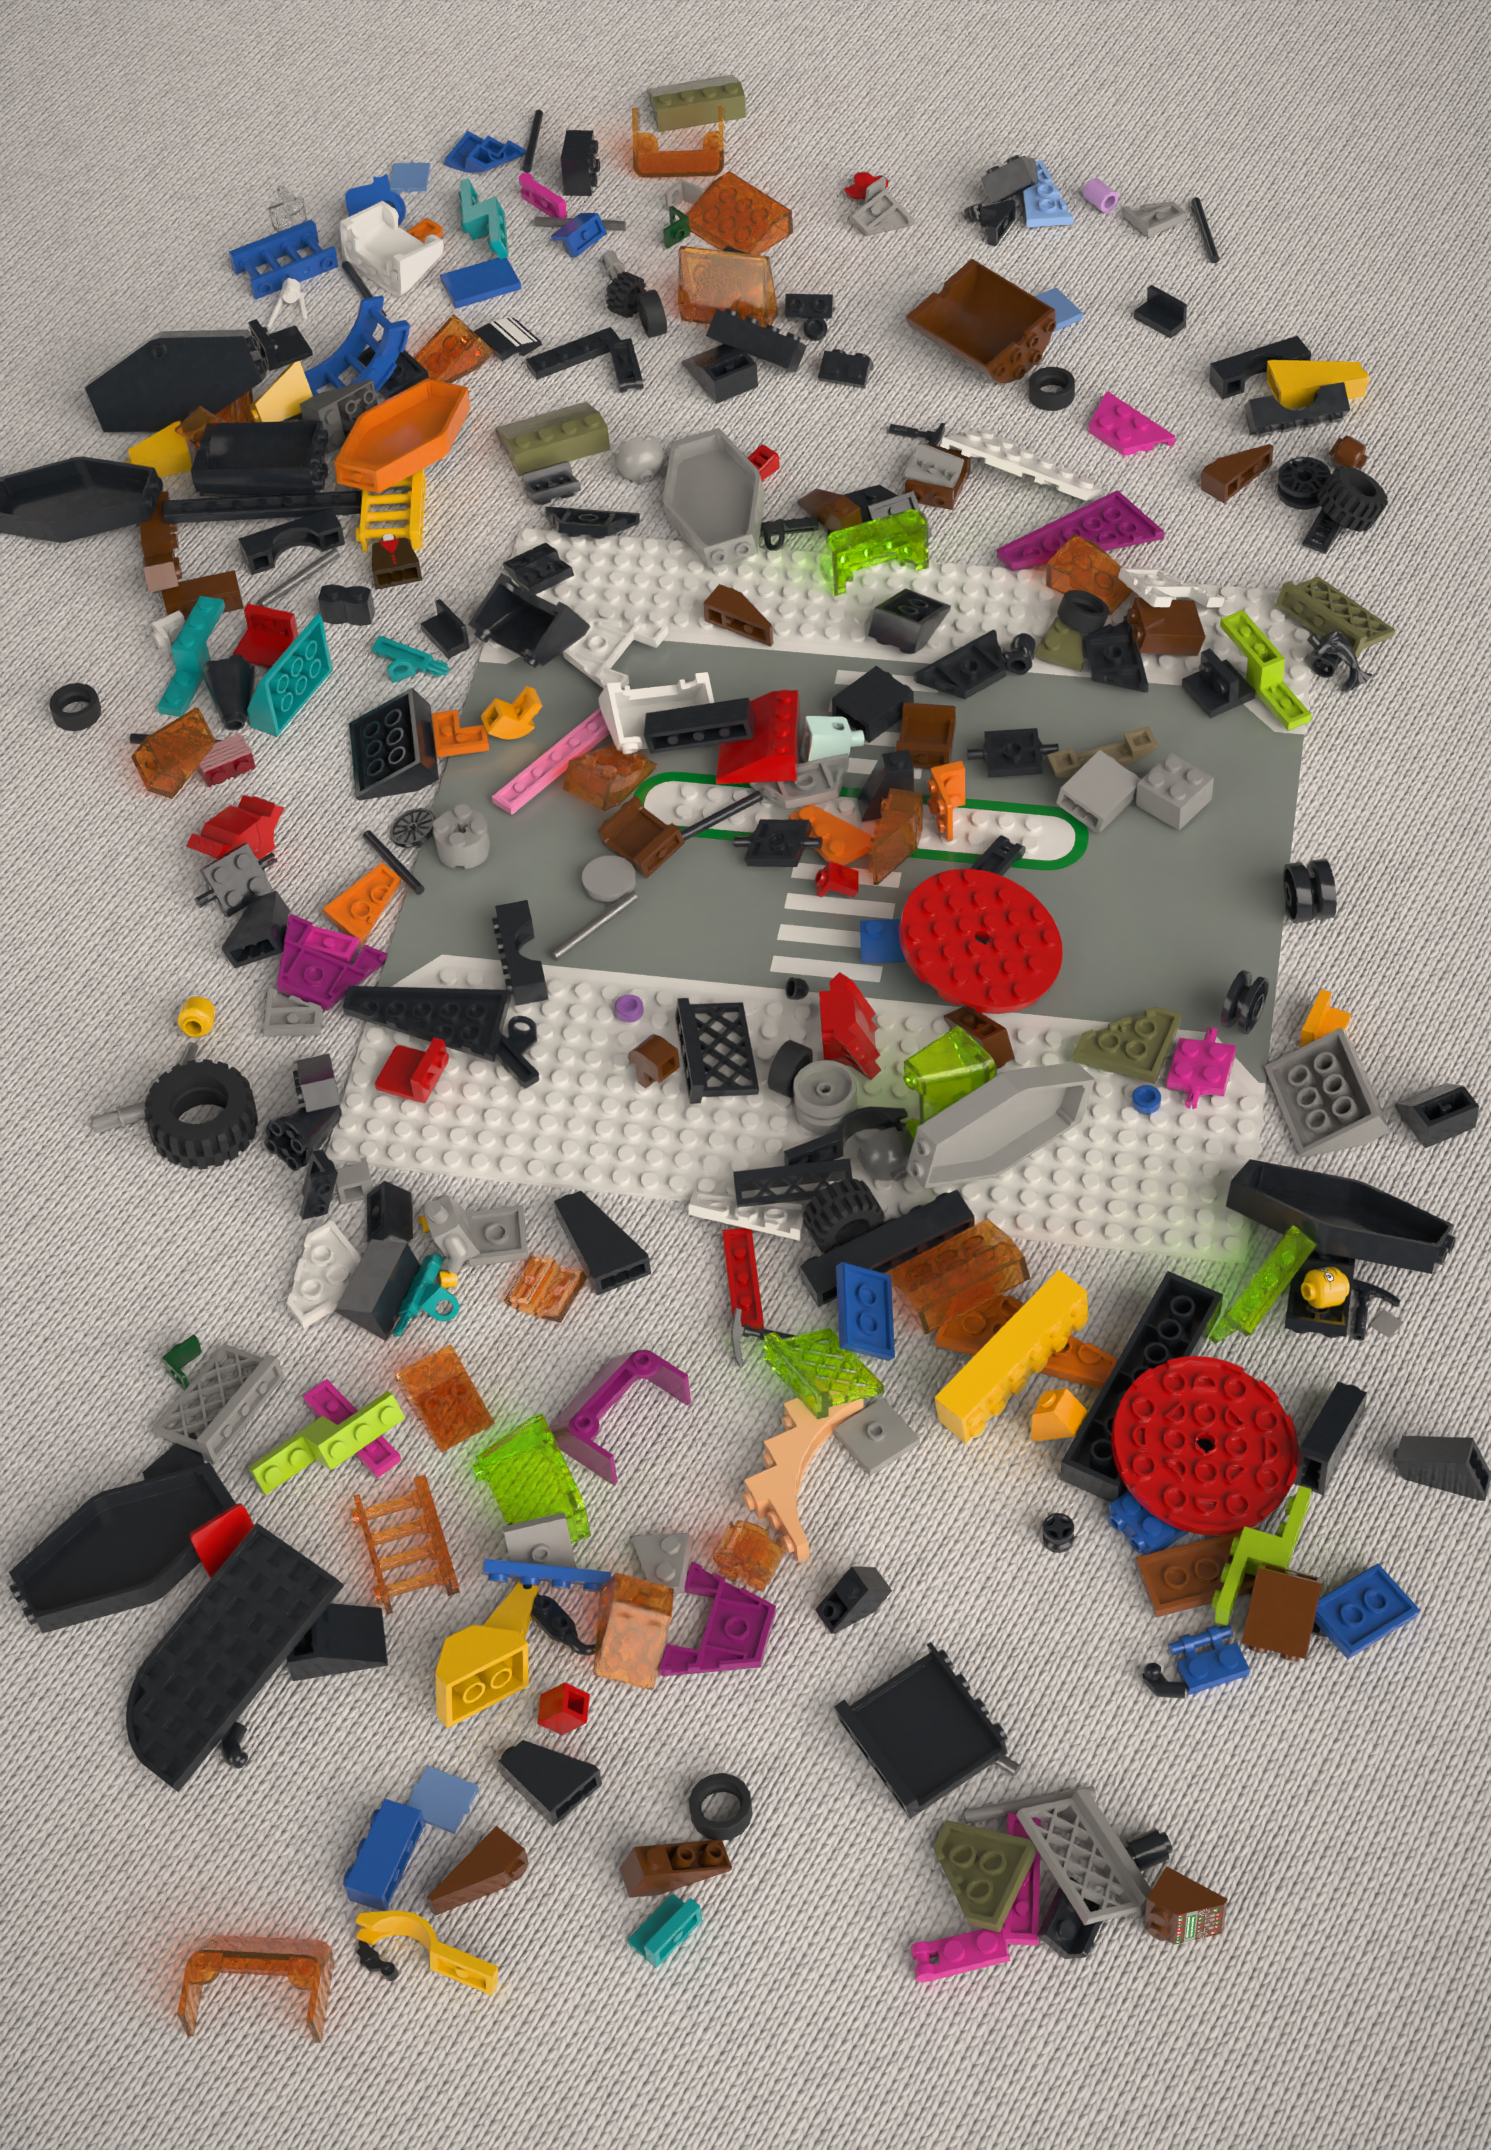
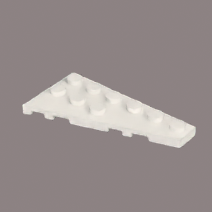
M990 430L967 431L964 434L947 436L942 439L940 447L946 449L957 447L962 449V455L976 458L984 457L986 464L1018 476H1022L1023 473L1035 476L1034 482L1042 485L1056 484L1058 491L1082 500L1089 501L1098 499L1102 489L1095 486L1092 480L1078 478L1073 475V471L1066 468H1058L1053 465V461L1046 458H1038L1029 449H1019L1013 446L1014 442L1004 438L999 439Z

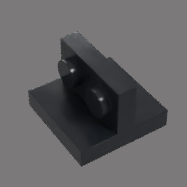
M1210 648L1201 652L1199 671L1182 678V687L1210 718L1255 699L1256 691L1227 659L1221 661Z

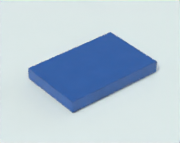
M498 257L440 275L441 282L455 308L522 289L521 282L507 257L501 260Z
M841 1262L836 1265L839 1348L886 1361L895 1358L891 1275Z
M1377 1563L1321 1597L1318 1602L1314 1622L1347 1659H1350L1416 1618L1421 1610Z

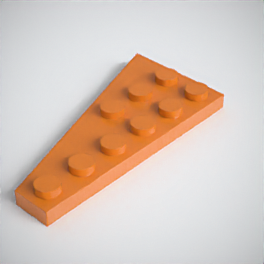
M962 1268L935 1338V1346L975 1356L1024 1304L1011 1296H1003L994 1290V1286L985 1281L981 1283L971 1277L970 1272ZM1071 1334L1065 1347L1059 1352L1054 1351L1048 1358L1044 1369L1039 1373L1102 1389L1118 1359L1091 1343H1083Z

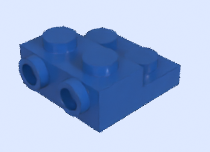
M1127 1491L1109 1504L1108 1520L1116 1531H1122L1129 1538L1131 1546L1138 1553L1142 1552L1144 1555L1163 1551L1188 1533V1531L1173 1527L1155 1517L1134 1498L1130 1491Z

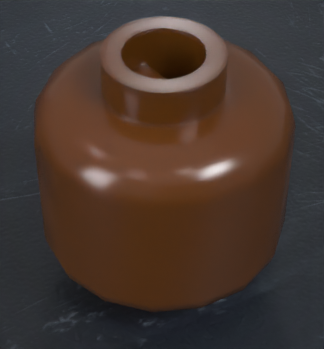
M1345 436L1343 439L1339 437L1329 453L1332 456L1331 463L1336 467L1349 466L1361 470L1368 456L1364 455L1366 445L1351 436Z

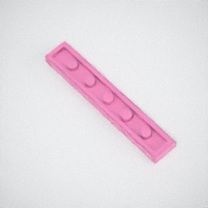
M600 708L492 796L493 803L513 815L606 738L610 732Z

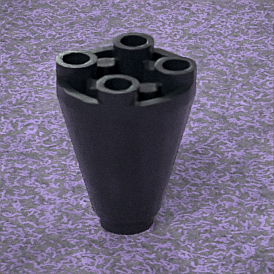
M240 654L231 655L228 659L207 661L204 665V680L221 722L228 730H240L245 726L248 717L247 708L251 701L256 676L254 666L245 661L244 656Z
M336 1105L307 1112L304 1106L274 1117L266 1126L267 1139L264 1142L265 1147L270 1153L276 1154L291 1170H299L301 1167L309 1164L312 1151L320 1149L342 1115L340 1106Z

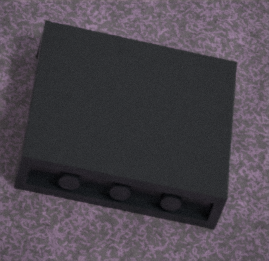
M931 1642L927 1644L929 1654L850 1706L845 1699L834 1706L838 1720L909 1819L1008 1753L1005 1740L1008 1737L998 1722L995 1724L991 1723L987 1717L989 1711L979 1697L975 1700L968 1692L971 1688L961 1673L955 1675L950 1668L953 1664L943 1649L937 1651Z

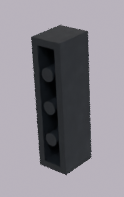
M726 308L724 312L716 309L706 334L707 337L722 344L744 350L750 355L795 373L797 372L807 345L800 342L801 337L789 332L787 336L779 334L781 329L767 324L766 328L759 326L760 321L746 316L745 320L738 317V312Z
M749 697L646 713L644 737L650 754L754 739L755 715Z

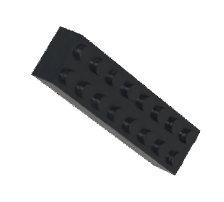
M1170 1271L1166 1272L1062 1459L1060 1480L1111 1503L1123 1495L1126 1485L1116 1467L1111 1441L1112 1425L1118 1405L1132 1383L1148 1369L1165 1364L1170 1359L1199 1355L1221 1314L1223 1294Z

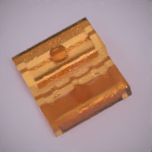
M530 1255L505 1297L504 1302L529 1315L561 1323L586 1281L587 1276L581 1269L559 1267L555 1259Z

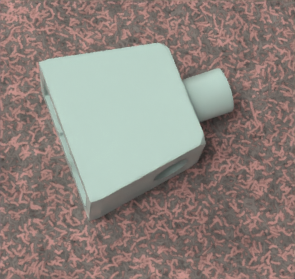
M806 716L800 747L803 763L846 753L849 755L851 747L864 746L863 731H851L847 719L844 717Z

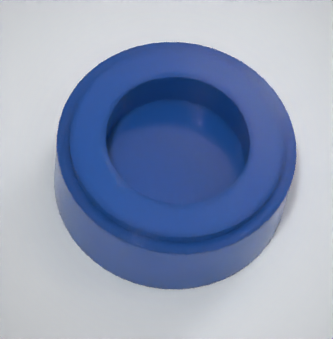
M1150 1085L1139 1086L1133 1091L1132 1106L1137 1112L1142 1114L1154 1113L1161 1106V1093L1157 1088Z

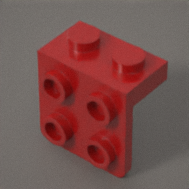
M248 603L244 609L248 629L234 650L233 655H243L244 660L253 665L271 668L299 635L295 615L287 611Z
M433 1038L426 1052L403 1045L395 1046L375 1081L376 1090L425 1104L448 1064L449 1054L446 1052L444 1040Z
M240 1503L192 1531L189 1535V1539L210 1579L254 1527L246 1508Z

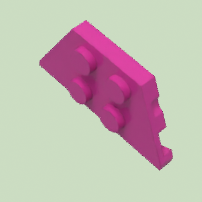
M1108 391L1105 393L1089 424L1090 434L1123 456L1135 454L1138 451L1153 450L1154 445L1166 442L1168 446L1175 444V435Z

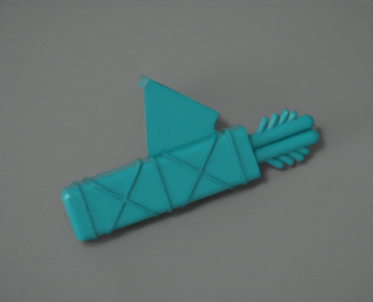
M379 636L372 647L375 655L393 661L387 667L388 675L393 683L416 675V671L427 673L429 670L431 675L433 674L437 677L446 676L447 672L450 671L446 662L434 661L431 654L383 636Z
M438 1253L428 1255L423 1259L420 1269L414 1277V1281L411 1283V1287L398 1311V1315L401 1318L393 1329L394 1337L402 1335L405 1328H407L406 1325H408L410 1318L416 1317L421 1308L438 1321H449L457 1315L459 1311L457 1298L440 1284H433L444 1262V1258ZM442 1300H448L453 1304L452 1310L447 1314H440L436 1311V1305Z

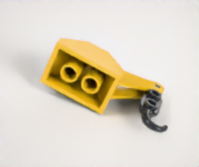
M519 1580L509 1595L482 1626L471 1625L445 1638L435 1672L437 1717L446 1728H449L529 1686L528 1642L525 1639L532 1618L552 1640L567 1645L572 1651L583 1656L599 1653L606 1644L605 1634L602 1630H598L599 1640L597 1643L592 1645L582 1643L578 1638L574 1621L559 1604L549 1596L539 1595V1586L520 1584Z

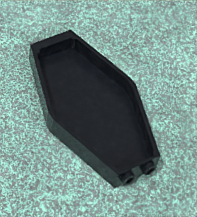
M248 329L163 331L154 334L90 380L85 390L103 432H156L177 421H180L183 431H189L197 428L261 383L267 375V366L264 359H260L257 352V341L254 336L250 335Z
M84 456L73 457L0 477V533L66 543L151 520L154 509L157 508L160 492L163 491V481L158 477L154 467Z
M1249 1159L1231 1180L1225 1206L1313 1249L1315 1253L1320 1255L1332 1254L1430 1274L1433 1273L1438 1264H1444L1447 1253H1452L1456 1237L1452 1236L1454 1224L1365 1182Z
M210 1462L102 1491L84 1503L9 1572L14 1583L9 1588L17 1603L23 1600L27 1606L22 1611L29 1624L32 1626L36 1623L42 1634L151 1604L164 1597L201 1562L189 1539L190 1533L236 1505Z

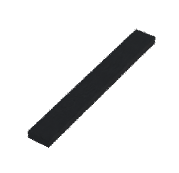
M361 491L162 501L164 524L305 517L330 508L333 509L335 515L361 514L362 507Z

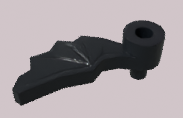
M359 1940L360 1948L356 1953L360 1957V1964L366 1966L368 1971H381L387 1981L395 1980L399 1975L396 1966L391 1962L382 1961L377 1951L372 1949L366 1942Z

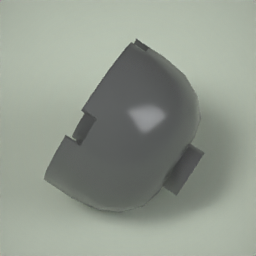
M902 1126L903 1131H897L896 1127L880 1131L865 1141L868 1147L863 1152L859 1148L857 1157L870 1176L876 1180H893L894 1182L901 1181L908 1176L909 1173L906 1171L914 1138L907 1127Z

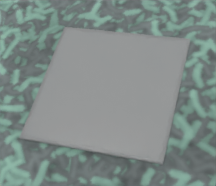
M1383 1310L1370 1326L1390 1338L1404 1322Z

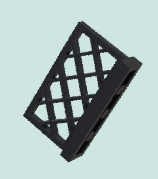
M678 998L675 1021L690 1104L701 1103L702 1097L759 1095V1084L743 1002L690 1004L689 998ZM729 1012H737L738 1018L731 1022L723 1017V1015ZM705 1013L711 1019L703 1023L695 1017V1014ZM716 1021L727 1027L721 1034L711 1028ZM732 1031L742 1037L738 1044L726 1038ZM707 1033L715 1040L708 1045L700 1040L699 1037ZM720 1043L731 1049L726 1055L715 1050ZM736 1053L746 1059L742 1066L731 1060ZM708 1054L719 1061L714 1067L703 1061ZM726 1065L735 1072L730 1077H727L718 1070ZM741 1075L748 1079L751 1085L741 1086L735 1080ZM713 1076L723 1084L720 1087H708L707 1081Z

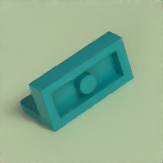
M671 1894L628 1938V1944L657 1968L702 1921L700 1905L692 1898H689L684 1903L675 1894Z

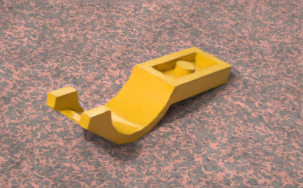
M402 1910L359 1913L356 1918L357 1924L366 1927L360 1928L356 1934L357 1939L374 1945L379 1940L393 1935L409 1936L418 1940L428 1950L430 1970L492 1996L498 1986V1966L437 1941L436 1933L429 1922L416 1913Z

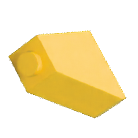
M300 361L290 363L251 404L252 410L250 415L253 422H279L302 413L300 403L313 397Z
M180 421L174 422L128 449L130 460H126V463L154 467L160 478L191 471L192 468L190 453Z

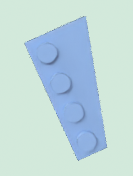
M1042 160L1036 161L1039 183L1022 192L1026 226L1041 227L1073 224V216L1071 212H1068L1064 199H1061L1057 186L1053 185L1052 177Z

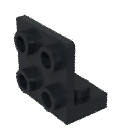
M257 319L248 322L251 336L255 337L258 344L257 351L261 358L264 359L270 371L313 355L312 349L297 326L294 325L269 334L267 328L262 327Z

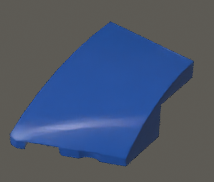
M467 131L445 158L444 165L467 173H480L526 154V150L509 140L506 144L490 136H487L484 140Z

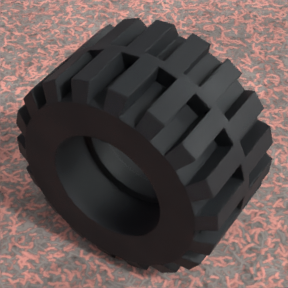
M1349 466L1335 468L1317 496L1320 506L1330 518L1348 529L1359 532L1368 531L1388 504V497L1378 482L1368 474Z
M844 1179L823 1188L811 1198V1202L807 1203L802 1215L806 1228L819 1250L824 1253L829 1252L838 1244H846L856 1239L864 1231H872L882 1226L884 1223L883 1219L885 1218L882 1208L868 1185L858 1179Z

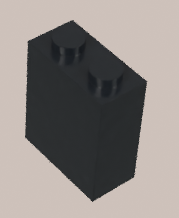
M875 666L832 698V717L846 718L852 731L862 730L864 740L870 743L903 718V703H914V691L908 685H904L895 679L889 672H885L878 666Z

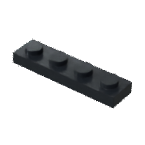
M609 327L527 358L526 365L536 380L609 353L608 342L621 339Z

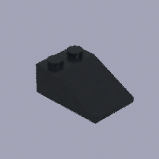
M905 588L875 607L868 636L876 639V642L882 645H893L898 647L903 653L915 654L925 647L950 611L951 605Z

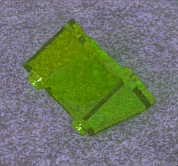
M909 509L831 533L827 537L819 562L820 571L833 595L837 596L846 593V582L853 581L852 572L896 559L900 567L905 566V562L915 565L917 571L929 568L928 522L921 512Z
M956 1026L904 1061L905 1075L903 1080L909 1089H915L919 1093L920 1120L911 1118L906 1121V1127L915 1139L918 1126L986 1084L997 1075L995 1062L989 1053L959 1026Z
M542 1413L528 1418L475 1457L476 1463L472 1464L478 1482L484 1480L485 1484L489 1485L507 1525L564 1512L571 1544L591 1536L583 1498Z

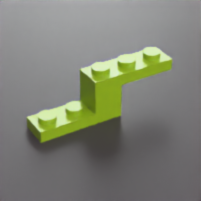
M1241 610L1221 618L1220 627L1248 659L1246 681L1286 730L1290 731L1311 722V713L1283 682L1285 658L1246 612Z
M386 1391L339 1425L321 1416L247 1468L259 1490L266 1495L315 1460L330 1470L334 1469L404 1420L405 1416L393 1394Z
M1299 1486L1296 1497H1289L1285 1511L1289 1518L1287 1523H1280L1277 1536L1244 1526L1241 1537L1234 1538L1230 1555L1234 1556L1232 1563L1225 1564L1221 1576V1582H1224L1222 1591L1216 1590L1211 1608L1216 1609V1623L1228 1625L1245 1573L1256 1576L1260 1563L1285 1569L1289 1568L1310 1506L1312 1489Z

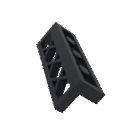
M850 1158L733 1172L737 1208L809 1200L818 1194L823 1186H830L831 1184L828 1183L830 1181L853 1179ZM819 1183L813 1191H805L798 1186ZM790 1186L784 1194L778 1195L769 1189ZM760 1190L755 1197L742 1199L743 1191Z

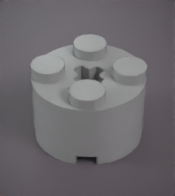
M460 804L455 809L443 813L434 820L433 833L438 857L444 865L455 869V866H464V869H469L480 865L487 859L490 839L486 819L480 812L470 809L466 804Z

